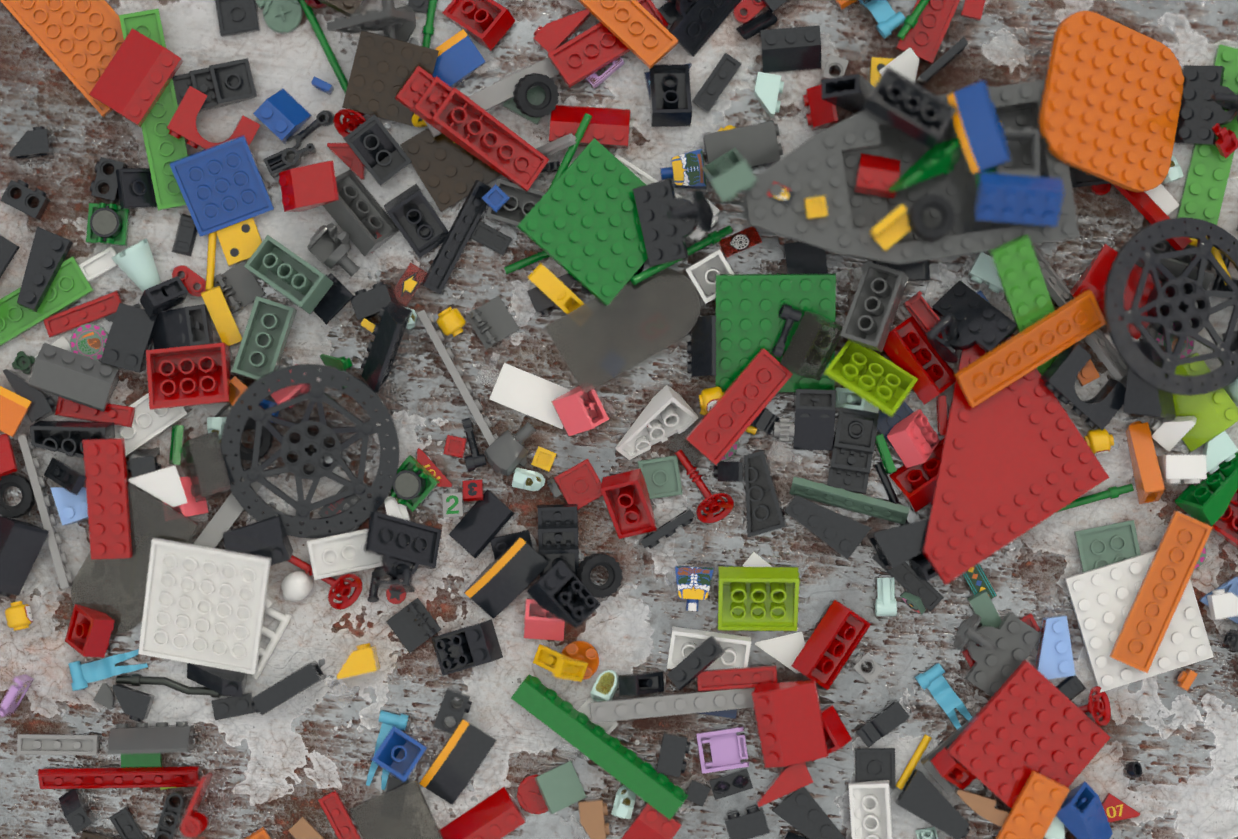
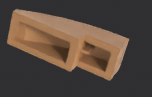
M955 787L954 792L973 811L984 819L998 826H1003L1010 812L996 808L995 799Z

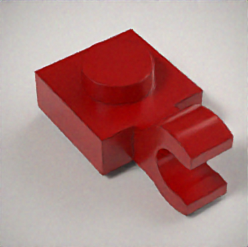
M1219 123L1212 127V131L1219 138L1215 145L1220 155L1227 158L1238 148V139L1234 132L1227 130L1226 127L1221 128Z

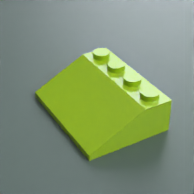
M850 340L846 342L824 372V374L891 417L903 404L918 380L872 349L863 347Z
M1198 352L1192 353L1188 357L1198 356L1199 354ZM1204 361L1178 365L1175 370L1176 375L1198 376L1211 372ZM1224 388L1192 396L1172 394L1176 416H1195L1197 418L1196 424L1181 439L1190 452L1238 422V407Z
M798 567L718 568V630L797 631L799 600Z

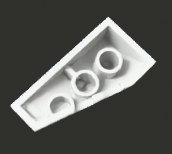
M666 385L651 399L615 448L623 456L631 460L650 450L652 445L660 441L662 443L667 441L669 436L677 432L678 434L684 432L699 417L676 391Z

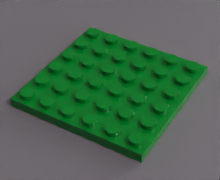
M594 138L517 227L607 306L648 259L633 192L634 188L642 187L646 184Z
M716 274L715 387L718 386L722 389V392H725L757 353L764 348L793 374L779 392H795L796 389L834 390L835 380L824 374V372L835 358L836 274ZM786 303L791 305L792 308L802 311V316L798 323L793 322L780 358L774 356L772 350L779 339L786 321L778 318L782 304Z

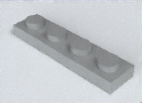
M17 734V754L98 755L99 735Z

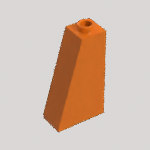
M1136 421L1128 426L1126 437L1139 504L1159 501L1165 488L1148 422Z

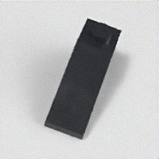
M569 273L558 277L569 289L577 281ZM538 287L527 291L537 314L541 313L543 316L553 311L552 308L556 304Z
M3 370L14 392L32 402L27 411V415L32 423L41 421L56 412V403L51 395L48 396L43 391L30 387L28 381L12 370Z
M187 663L188 679L221 695L242 698L247 684V673Z

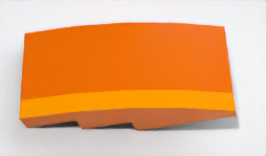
M0 386V431L14 437L32 402Z

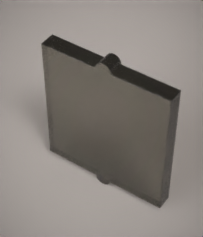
M691 425L680 434L678 432L675 433L666 447L674 453L682 449L695 467L703 454L685 439L695 428Z

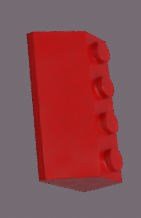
M556 105V108L551 111L549 143L570 133L575 136L585 113L592 116V119L579 146L587 147L595 138L605 148L628 149L630 110Z
M913 316L889 332L883 350L895 365L918 379L913 390L924 405L955 383V373L928 342L925 332Z
M944 438L939 441L925 463L906 468L904 465L889 475L904 499L915 512L932 502Z
M834 600L791 666L828 690L871 623Z
M503 787L438 830V833L442 839H501L524 824L526 818L506 788Z

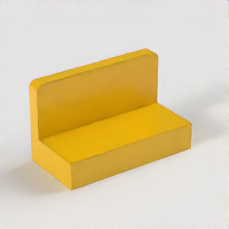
M903 204L873 227L869 233L884 251L888 250L912 230L908 224L907 209Z

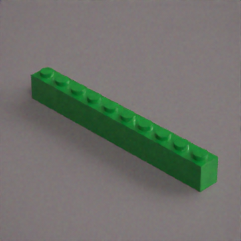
M529 674L511 697L512 700L669 820H671L688 797L681 787L672 784L665 775L657 773L651 764L638 758L634 751L621 745L617 738L608 735L601 726L591 723L587 715L574 709L570 702L564 701L557 696L554 690L544 686L537 677Z

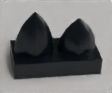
M747 768L709 780L715 800L753 788Z

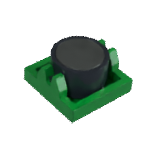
M89 203L86 243L127 246L130 209H121L120 205L112 203Z
M410 455L397 469V474L393 479V486L390 490L391 496L397 498L398 503L406 505L413 512L440 481Z

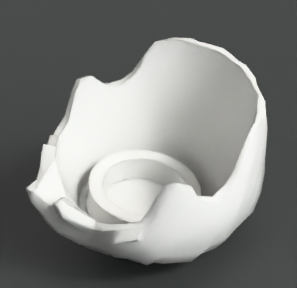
M301 570L289 573L281 583L283 598L286 601L293 602L303 600L312 591L313 579L309 574Z

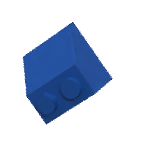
M284 89L266 99L253 113L284 144L312 116Z
M393 726L371 760L404 783L427 747Z

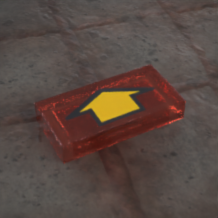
M410 263L393 289L396 300L407 307L427 272Z

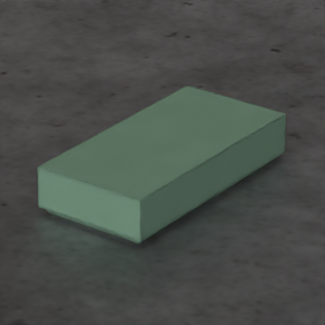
M985 589L968 598L974 613L981 617V626L999 627L1002 620Z

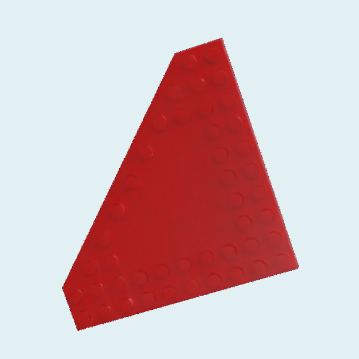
M1012 334L1007 340L1011 339L1015 335ZM977 344L969 349L962 350L958 371L984 356L987 352ZM1037 368L974 408L969 405L957 379L955 380L953 399L947 421L948 425L942 447L943 451L923 546L925 556L945 585L1109 478L1053 392L1044 386L1045 382L1041 379V374Z

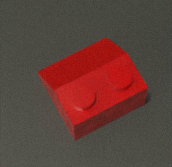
M822 84L806 89L805 95H803L804 107L808 106L809 114H806L807 125L811 126L812 131L829 128L837 124L836 105L822 99Z
M861 153L854 192L894 199L897 190L891 192L889 188L899 179L901 160Z
M75 604L65 642L83 657L104 658L109 646L111 632L114 629L115 620L106 613Z
M833 705L821 710L828 754L842 748L852 740Z

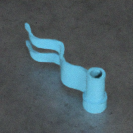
M859 0L878 22L876 28L884 39L891 35V32L903 24L906 19L900 11L895 13L887 0H872L866 4Z
M139 649L81 664L80 661L68 664L73 681L71 683L73 691L88 688V683L147 668L148 665L146 663L115 666L119 662L137 656Z
M937 663L925 673L918 674L915 679L923 690L927 688L958 730L961 724L954 709L956 708L967 720H970L972 716L942 674L945 671Z
M381 710L378 722H381L382 725L375 753L393 726L405 731L409 715H398ZM373 761L366 781L367 786H370L379 766ZM384 769L382 770V790L386 788L389 775Z

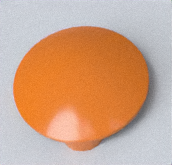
M571 642L561 652L572 659L588 663L583 680L592 677L598 669V652L588 642Z

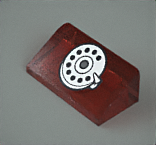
M751 226L721 239L718 243L727 259L762 244V240L756 228Z

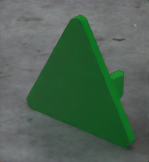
M320 355L321 360L326 366L344 371L352 366L350 358Z

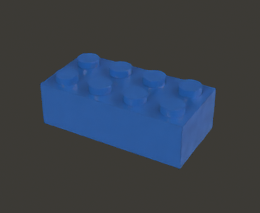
M980 172L974 205L975 219L1057 226L1064 194L1062 179Z

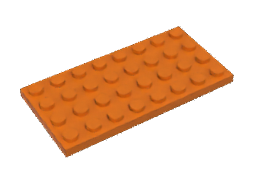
M0 0L103 117L110 113L112 109L89 94L124 42L120 18L105 0Z

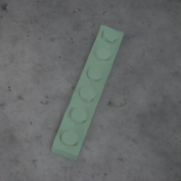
M798 477L793 478L789 493L905 525L910 507L887 502L882 499L865 496L861 493L857 494L842 488H835Z

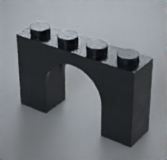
M1075 343L1059 354L1041 376V379L1045 382L1044 386L1049 391H1055L1059 395L1057 398L1062 403L1073 407L1071 411L1074 414L1086 419L1084 423L1092 429L1098 428L1103 430L1123 406L1126 387L1121 382L1110 378L1095 397L1086 401L1080 400L1075 391V380L1078 373L1092 356L1083 347Z

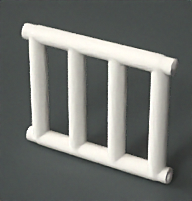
M265 607L264 613L280 621L275 632L262 626V635L271 640L266 649L261 647L259 649V656L261 658L257 665V672L255 675H251L256 680L262 673L292 617L290 614L285 613L284 615L271 607L268 609Z

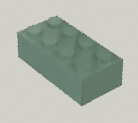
M736 147L702 167L722 202L734 199L739 191L743 189L746 191L755 185L754 182L757 181L746 160Z
M269 235L265 237L244 265L252 274L308 314L312 313L333 285V282L326 275Z
M256 296L231 372L258 380L262 376L277 370L297 310Z

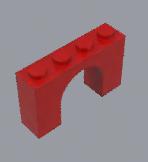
M189 86L166 128L170 130L168 134L177 139L183 137L188 140L186 144L197 149L199 146L203 149H208L242 135H245L250 146L260 124L242 115L233 133L227 140L220 143L205 140L197 130L196 118L207 95Z

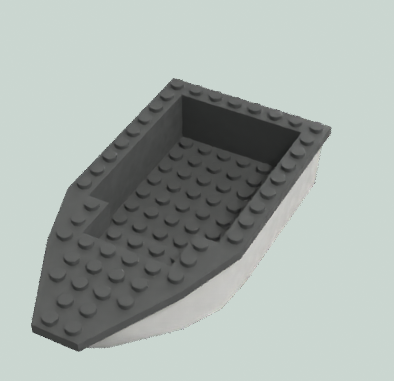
M1046 79L988 88L990 101L995 105L998 121L1001 120L1004 128L1010 127L1013 130H1021L1025 127H1031L1034 130H1039V177L1062 179L1064 189L1057 226L976 220L974 210L976 178L972 174L963 148H961L959 161L953 166V171L946 175L942 173L899 189L894 199L854 192L861 153L901 160L900 178L930 149L866 109L816 134L756 176L757 181L754 182L755 185L745 191L750 226L836 254L893 264H905L991 251L1025 234L1029 236L1032 245L1079 238L1068 164L1061 162L1048 150L1049 145L1045 137H1042L1040 131L1039 116ZM949 94L936 95L949 103L947 98ZM951 118L937 143L958 137L953 118ZM1006 140L1010 161L1003 163V170H1032V140ZM781 185L791 189L795 195L787 206L767 196L769 190L772 195L778 196L782 192ZM936 194V196H942L954 208L955 223L952 226L953 228L939 240L925 241L922 238H918L912 231H909L888 250L884 251L869 234L873 227L901 204L906 207V214L908 216L913 204L925 195ZM825 196L828 216L807 219L804 199ZM928 208L922 214V221L927 227L934 228L940 224L941 215L938 210Z

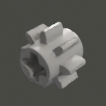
M779 418V422H774V437H779V441H789V437H794V422H789V418Z

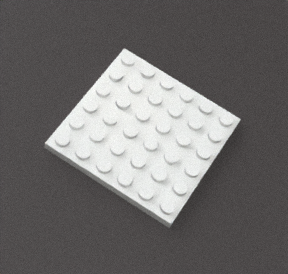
M153 538L138 654L255 675L258 665L271 558Z
M1157 550L1064 578L1096 685L1101 687L1100 693L1214 657L1190 579L1148 673L1110 657Z

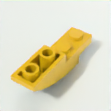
M542 263L527 277L578 326L581 327L594 313Z

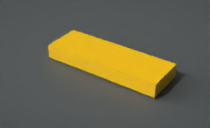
M217 286L202 292L201 296L222 343L225 342L230 346L241 342L242 335L221 287Z

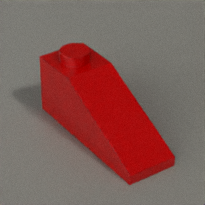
M585 9L547 23L544 27L540 26L533 34L535 36L533 38L534 42L548 55V53L562 46L591 16V12Z
M805 763L783 767L756 801L758 806L761 807L813 783Z

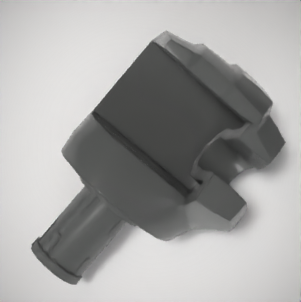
M333 223L322 225L315 231L307 248L325 266L332 269L336 265H340L351 277L360 269L347 257L351 246L350 235L346 231L339 234L337 227Z
M529 422L516 434L510 430L505 431L485 450L484 454L487 457V461L497 474L502 473L510 476L518 464L522 467L527 464L528 449L524 442L537 431Z

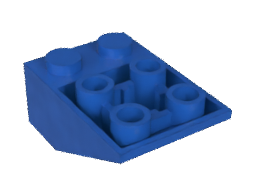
M1083 782L1067 794L1056 816L1077 839H1110L1113 832L1097 793L1086 782Z

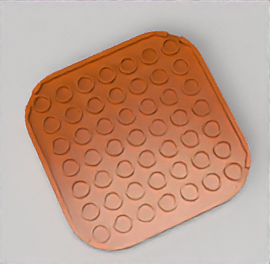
M1079 11L1065 18L1055 32L1039 116L1041 135L1045 137L1049 145L1048 150L1061 162L1132 192H1145L1159 186L1166 178L1170 168L1183 95L1184 76L1176 56L1170 48L1161 42L1098 13Z

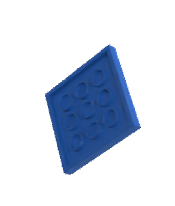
M245 135L170 162L169 164L200 237L274 210L273 203Z

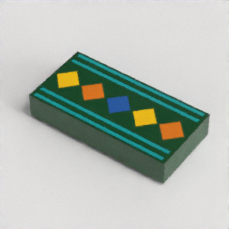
M979 563L962 574L973 595L985 589L990 599L997 596Z

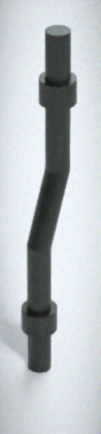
M141 674L116 677V683L132 684V686H141V684L164 685L187 695H211L214 698L226 696L207 687H189L166 677H146Z

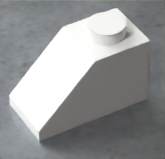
M1176 416L1175 419L1164 418L1162 421L1157 420L1151 427L1153 430L1151 436L1169 452L1196 424L1197 418L1195 416Z
M1224 589L1213 590L1212 595H1207L1211 619L1216 620L1238 616V597L1231 592H1225Z

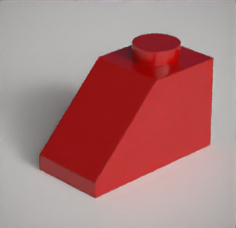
M944 747L931 760V763L943 778L964 790L976 777L950 755Z

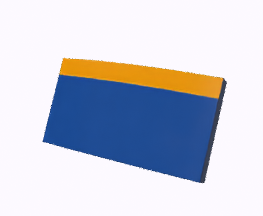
M464 29L435 49L439 50L432 76L434 78L437 76L451 88H454L456 84L470 76V73L486 63Z
M982 80L947 95L949 104L957 108L952 118L972 174L976 175L1010 161L1002 123L998 122L995 105L990 101L986 82Z

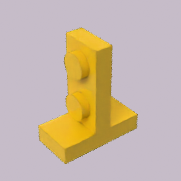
M539 644L533 660L534 664L553 672L552 675L557 678L582 682L588 663L585 661L572 659Z

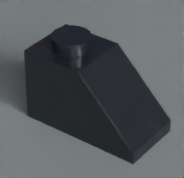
M43 126L33 127V130L27 131L10 151V157L15 160L54 155L51 131Z
M719 461L717 466L714 465L713 477H717V482H742L743 461Z
M663 672L618 675L620 695L664 692Z
M118 683L113 685L112 689L124 714L130 715L129 719L141 722V719L145 720L148 718L154 695Z
M72 789L58 798L64 817L75 834L97 821L77 789Z

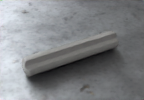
M570 133L536 149L548 157L576 144L575 140L577 138Z

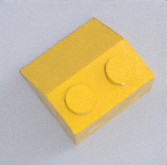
M370 643L356 646L357 650L351 652L337 674V679L381 669L376 645L371 646Z

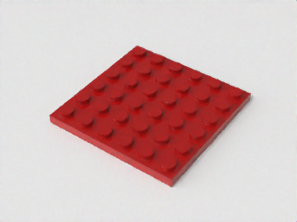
M1024 660L946 751L1012 809L1032 771L1069 787L1111 737L1036 668Z

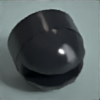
M1138 761L1130 762L1125 766L1128 777L1137 778L1142 775V767Z

